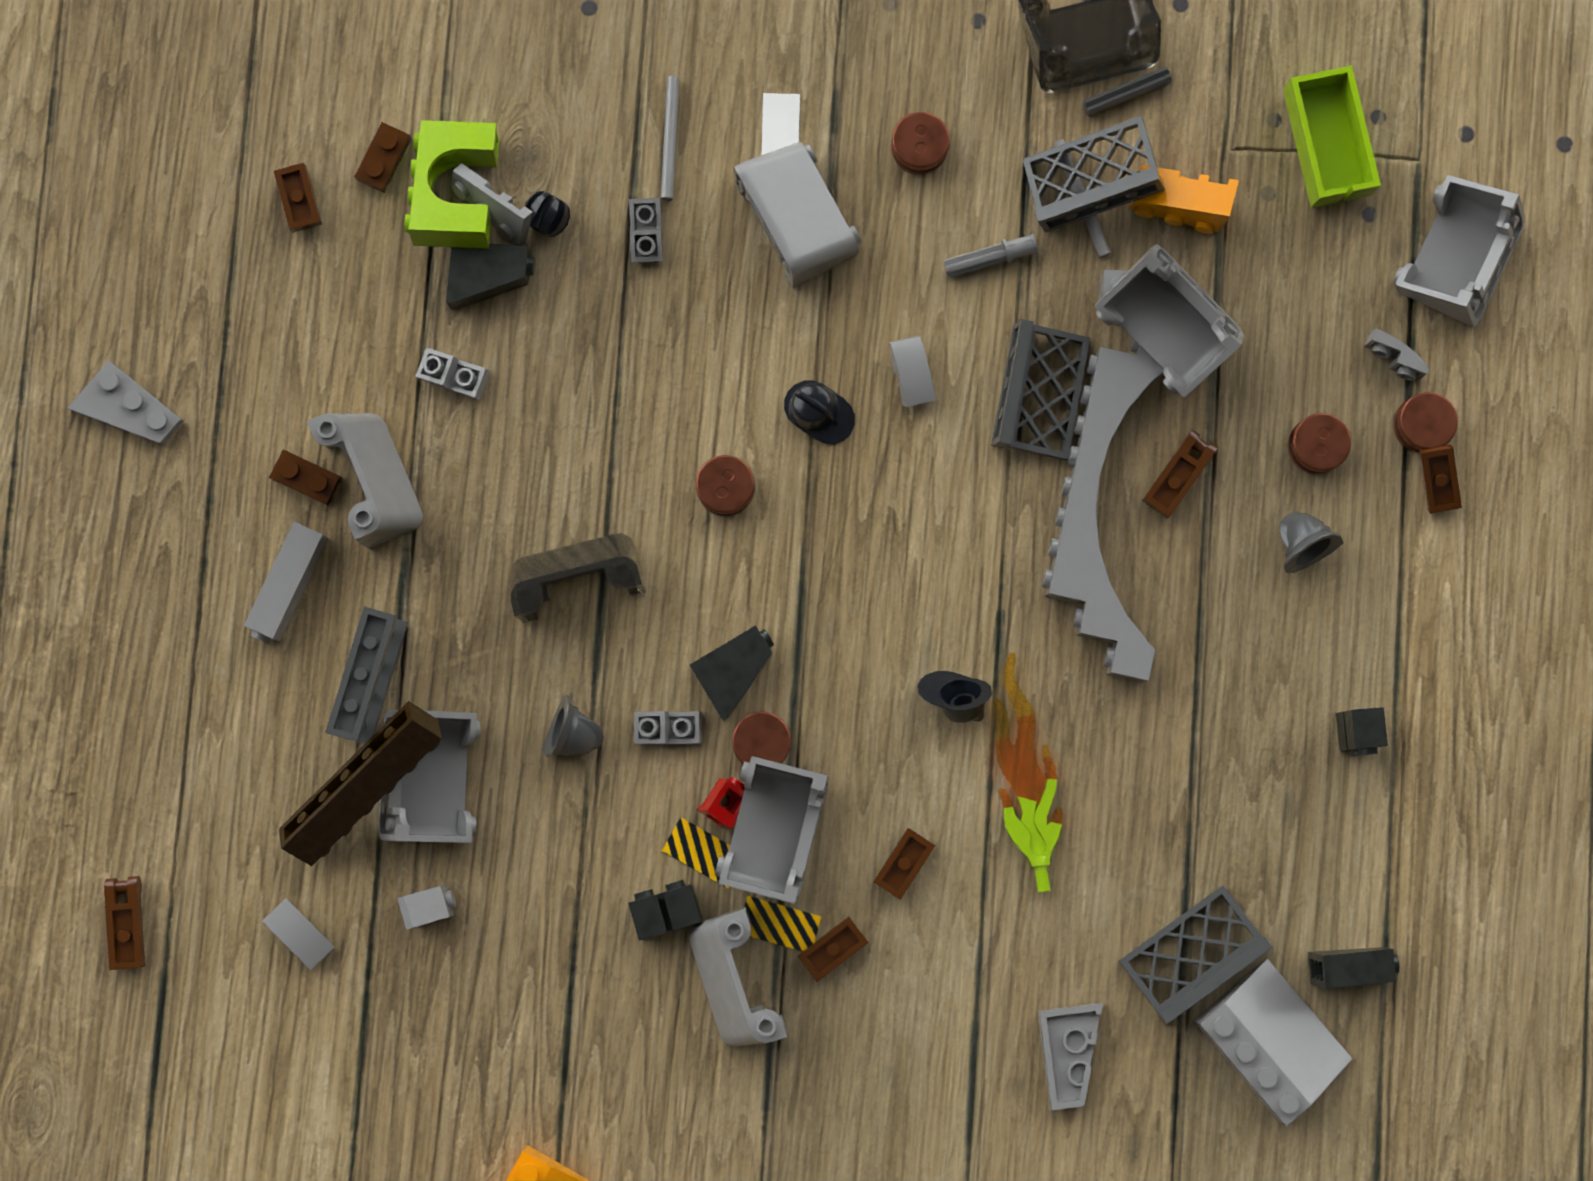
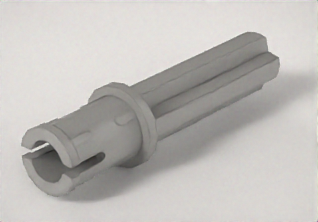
M1033 234L1007 242L1003 239L1000 244L946 259L944 267L948 277H954L1005 261L1009 264L1012 263V259L1038 253L1037 243Z

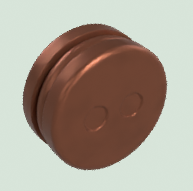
M914 112L906 115L897 123L893 131L891 151L894 160L902 169L912 174H927L936 170L945 161L950 145L948 129L940 118L931 113Z
M1433 392L1419 393L1405 401L1398 408L1394 417V432L1399 442L1405 448L1419 453V450L1445 446L1452 440L1457 431V412L1452 403L1444 396Z
M1326 413L1312 414L1303 419L1293 428L1288 440V451L1292 461L1301 470L1311 474H1325L1334 470L1347 459L1351 450V435L1347 426L1339 418Z
M720 455L713 457L703 464L697 474L696 491L702 505L713 514L719 516L736 515L747 508L753 499L755 491L753 473L744 461L735 456Z
M765 711L750 713L738 722L733 731V751L742 764H744V761L750 763L751 756L782 764L791 749L789 728L780 717L773 713Z

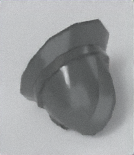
M1293 512L1285 516L1280 522V536L1286 547L1285 556L1287 559L1284 563L1286 573H1295L1325 558L1344 544L1340 534L1332 532L1328 526L1312 515Z
M566 695L562 697L542 750L547 757L553 755L582 756L602 745L604 739L603 730L599 725L582 714L578 707L573 706L569 696Z

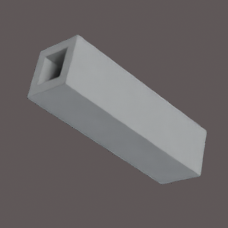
M293 522L244 624L245 627L253 630L250 636L267 644L270 638L280 642L329 540L328 537Z

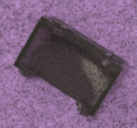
M1018 0L1019 14L1037 80L1041 89L1045 92H1057L1146 70L1155 65L1159 60L1161 19L1152 0H1089L1050 10L1048 0Z
M622 533L612 534L525 556L516 560L511 568V604L514 616L522 623L539 620L538 612L544 602L551 601L547 585L605 571L606 577L613 587L628 589L631 596L646 593L636 547L632 539Z

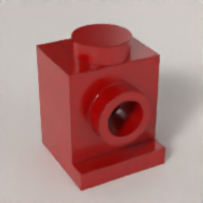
M734 777L729 779L719 778L703 804L699 805L697 811L721 828L732 829L737 822L745 790L744 784ZM725 795L727 797V803L726 805L721 806L720 801Z

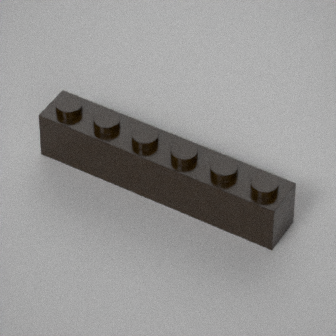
M408 701L279 828L281 849L310 866L321 857H325L331 850V847L342 836L344 837L349 834L354 824L363 816L368 815L374 808V805L385 794L391 793L396 784L407 773H411L428 752H432L437 748L442 740L438 719Z

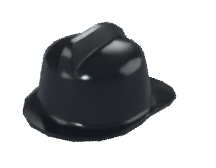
M814 380L801 381L787 392L784 399V410L787 418L802 431L824 444H836L844 441L854 428L855 414L851 405L843 397L822 383Z
M935 671L926 674L920 679L917 686L919 695L925 701L941 707L945 716L950 721L956 723L982 721L985 703L992 695L991 686L987 682L950 671Z

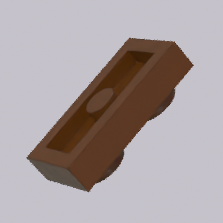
M381 122L354 176L355 179L385 193L412 139L411 136Z
M305 163L275 170L274 174L290 231L294 233L322 225Z
M1445 445L1419 450L1428 512L1432 514L1462 508L1453 446Z
M284 449L269 476L270 479L327 506L342 479L341 476Z
M907 828L873 882L901 900L935 845L910 828Z
M848 916L797 956L816 982H818L868 944V941Z

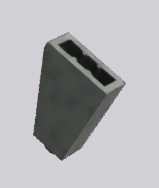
M489 243V249L451 247L446 303L450 309L457 310L528 285L529 275L534 276L535 257L531 256L528 246Z
M756 625L690 664V667L723 721L730 717L772 656L770 647L774 646L773 641L765 629L759 632Z
M1377 947L1308 952L1311 985L1324 989L1396 982L1395 974L1399 973V959L1397 954H1394L1392 948Z

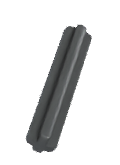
M1163 67L1086 99L1083 103L1084 110L1089 117H1092L1158 90L1171 83V74L1166 67Z

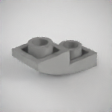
M661 198L629 199L631 262L663 261Z
M1377 328L1368 334L1364 347L1372 349L1371 353L1378 357H1393L1389 369L1397 372L1396 375L1408 381H1415V379L1419 380L1428 373L1429 367L1410 347L1397 338Z
M920 336L889 342L893 371L898 376L902 405L909 407L935 401L931 373Z
M426 348L415 377L480 401L490 371L486 368L458 360L452 355Z
M634 712V744H703V712Z
M287 898L262 920L310 970L334 948Z

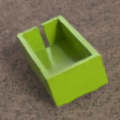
M1352 65L1290 78L1283 88V94L1310 207L1315 208L1335 204L1342 198L1344 201L1372 196L1381 186Z

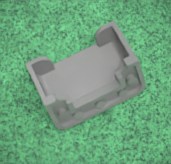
M801 142L752 158L733 167L734 182L741 195L745 193V199L748 204H751L773 244L780 263H783L787 271L785 276L792 289L858 255L859 248L857 244L861 243V238L853 225L851 227L847 225L814 165L817 159L810 145L804 147Z
M1447 175L1443 185H1438L1434 192L1433 202L1436 203L1438 214L1415 263H1407L1404 268L1400 267L1397 270L1394 285L1400 294L1463 324L1475 327L1480 322L1522 233L1525 214L1519 194Z
M1157 244L1146 252L1095 304V307L1098 309L1096 314L1101 321L1108 326L1111 324L1121 325L1164 369L1163 374L1166 378L1163 380L1165 386L1172 393L1177 394L1179 392L1183 397H1186L1242 345L1244 333L1231 317Z
M329 413L307 421L314 439L328 449L331 447L342 449L350 457L367 499L352 507L348 515L349 527L357 542L371 549L410 533L420 526L423 519L422 509L387 424L380 416L374 413Z
M399 710L387 711L384 716L383 725ZM425 711L438 719L442 740L435 750L428 752L418 762L416 768L411 773H407L396 784L391 793L385 794L379 800V837L381 840L472 843V836L476 833V819L471 816L470 811L465 810L467 746H471L479 738L481 730L480 722L477 720V713Z
M751 756L750 763L744 761L740 780L745 782V791L730 849L725 858L719 857L715 876L720 877L718 884L795 904L798 902L829 777L820 773Z
M742 907L697 923L691 929L689 935L690 945L720 1036L724 1043L732 1047L770 1043L787 1037V1028L782 1014L779 1015L773 1010L764 1009L762 1004L749 1008L730 949L743 945L750 937L751 919L747 907Z

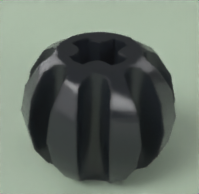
M538 191L525 202L524 206L533 212L529 227L545 236L555 237L567 227L570 219V209L559 198L545 191Z

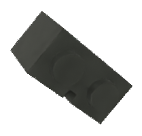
M1384 707L1355 709L1336 713L1340 751L1350 750V756L1378 754L1379 747L1388 746Z
M684 880L665 885L666 891L654 895L653 889L634 894L635 901L628 904L639 941L703 921L692 884L685 885Z

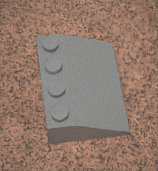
M1267 958L1194 1020L1195 1024L1276 1120L1285 1126H1288L1309 1108L1352 1060L1351 1056Z

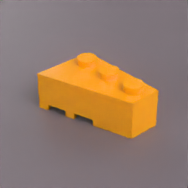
M1141 165L1138 172L1149 169L1150 166ZM1158 168L1165 190L1130 202L1128 205V209L1133 210L1140 217L1152 218L1156 216L1165 219V222L1170 225L1182 226L1186 224L1195 227L1196 231L1203 234L1218 233L1230 217L1239 180L1229 179L1228 185L1209 182V175L1200 174L1199 179L1195 180L1180 176L1181 172L1177 170Z

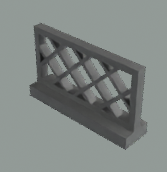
M1142 115L1023 159L1036 207V217L1045 232L1165 190ZM1139 128L1140 137L1134 147L1121 141L1126 131ZM1102 140L1112 143L1104 158L1091 152L1096 142ZM1142 145H1144L1145 151L1140 150ZM1118 146L1131 152L1123 166L1110 161ZM1071 151L1082 154L1074 168L1061 163L1065 155ZM1136 155L1148 159L1149 169L1138 173L1129 169ZM1088 157L1101 162L1093 177L1080 172ZM1045 161L1052 164L1045 179H1042L1034 174L1032 166ZM1106 166L1120 171L1115 181L1105 183L1099 180ZM1058 168L1071 173L1063 188L1051 183ZM1077 176L1090 182L1086 190L1079 194L1069 191ZM1047 187L1060 192L1054 203L1043 206L1041 198Z
M1021 319L1013 325L991 446L1002 449L1007 447L1066 461L1070 453L1090 337L1034 325L1033 321ZM1035 333L1046 336L1053 347L1040 355L1033 344ZM1055 338L1062 339L1063 341L1058 343ZM1067 341L1080 344L1079 355L1071 362L1060 347ZM1055 350L1065 366L1052 374L1043 357ZM1031 354H1033L1035 359L1030 362ZM1038 362L1047 378L1034 385L1028 376V370L1031 365ZM1077 362V366H1076V370H1075V368L1073 367V364ZM1068 369L1074 379L1072 388L1064 392L1055 376ZM1050 381L1059 396L1047 404L1037 388ZM1027 384L1029 390L1025 392V386ZM1032 392L1042 408L1029 416L1022 406L1023 397ZM1072 392L1071 399L1069 400L1067 395ZM1062 399L1068 408V416L1061 422H1058L1049 407ZM1044 411L1054 427L1041 435L1031 419ZM1020 414H1021V416L1023 417L1024 420L1019 423ZM1025 423H1027L1036 439L1028 444L1016 441L1017 430ZM1066 423V427H1065V431H1064L1063 428H1062V425ZM1054 430H1057L1063 439L1061 451L1050 449L1044 440V437ZM1039 442L1042 447L1035 446L1033 444Z
M1221 886L1127 954L1119 962L1166 1026L1269 951L1272 946L1257 931L1226 888ZM1219 896H1222L1229 905L1228 919L1209 916L1211 902ZM1206 906L1205 915L1196 914ZM1233 912L1239 920H1232ZM1190 917L1204 919L1202 938L1183 935L1185 921ZM1208 920L1227 923L1225 941L1206 938ZM1231 924L1245 926L1252 935V938L1244 944L1229 942ZM1180 925L1179 934L1171 933L1172 930ZM1164 936L1178 938L1176 956L1157 953L1158 943ZM1182 939L1201 942L1199 960L1180 957ZM1205 943L1224 946L1223 959L1218 963L1203 961ZM1154 944L1153 953L1145 951ZM1228 947L1237 948L1227 956ZM1138 955L1153 957L1150 975L1136 973L1129 962ZM1156 958L1175 961L1173 979L1154 976ZM1179 962L1197 964V978L1192 982L1177 980ZM1202 965L1211 967L1206 972L1201 974ZM1141 978L1149 980L1148 988L1141 980ZM1153 980L1172 983L1171 997L1162 1004H1159L1152 995ZM1176 984L1185 986L1175 993Z

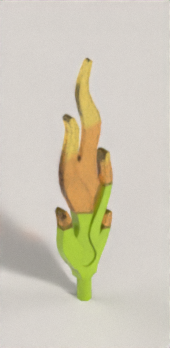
M1012 652L1009 654L1003 670V684L1015 711L1017 738L1013 746L1009 739L1008 712L1001 700L996 699L994 704L999 715L995 752L999 768L1020 804L1022 812L1020 820L1015 814L1012 800L1006 790L999 788L998 793L1002 801L1006 831L1013 843L1026 856L1030 866L1034 867L1038 892L1051 891L1047 865H1050V856L1060 835L1063 813L1061 807L1055 808L1052 819L1047 824V815L1057 786L1056 768L1047 745H1043L1041 749L1046 769L1044 776L1037 764L1034 750L1035 713L1015 681V653Z

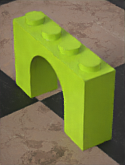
M421 120L420 132H415L414 150L417 152V159L411 160V178H414L413 187H408L407 195L411 212L405 215L404 220L405 233H410L413 246L489 249L492 221L488 205L446 202L438 198L432 192V188L436 179L443 172L457 167L461 163L465 166L497 167L500 140L496 123Z

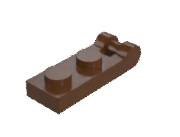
M1193 429L1142 499L1144 503L1167 519L1172 515L1218 449L1213 443L1207 444L1200 439V434ZM1191 448L1201 454L1198 460L1187 454Z
M131 876L123 881L111 878L106 879L104 882L109 970L145 967L141 906L142 882L140 876ZM127 893L128 903L119 904V894Z

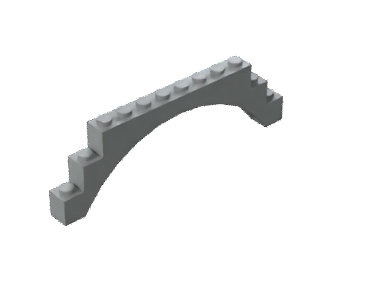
M1132 338L1130 351L1135 352V354L1100 347L1096 356H1090L1087 373L1092 374L1090 386L1084 385L1080 404H1085L1083 416L1078 415L1075 424L1074 434L1079 435L1077 447L1071 446L1068 465H1072L1071 476H1065L1061 495L1066 496L1064 508H1058L1055 526L1060 528L1057 539L1052 538L1048 556L1053 557L1051 570L1045 569L1042 587L1047 588L1046 597L1082 604L1081 609L1076 608L1072 626L1077 627V636L1113 643L1112 648L1107 647L1103 665L1108 667L1107 675L1144 683L1149 681L1155 648L1127 616L1109 582L1099 548L1096 517L1099 477L1110 441L1130 406L1149 385L1163 375L1164 369Z

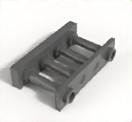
M364 606L325 733L366 743L375 734L409 622L397 619L398 616Z

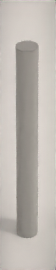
M668 76L666 86L661 199L666 201L673 200L679 95V77Z
M1064 139L1054 142L1053 146L1057 147L1066 142ZM1069 152L1061 163L1074 168L1075 164ZM1064 170V173L1068 180L1071 173ZM1078 176L1071 186V190L1075 194L1085 191L1081 178ZM1096 215L1085 218V224L1099 257L1102 258L1111 254Z

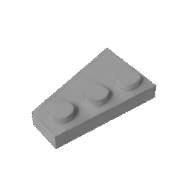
M462 163L452 171L450 185L454 194L459 199L466 200L469 204L488 205L491 224L497 229L499 236L504 241L511 242L513 245L521 246L527 240L533 212L525 206L519 210L512 205V197L504 192L501 195L494 193L487 180Z
M109 360L68 407L73 412L83 414L162 445L166 443L183 423L181 418Z
M1103 1003L1037 1011L1051 1110L1082 1107L1085 1105L1092 1068L1091 1060L1094 1045H1096L1097 1028Z

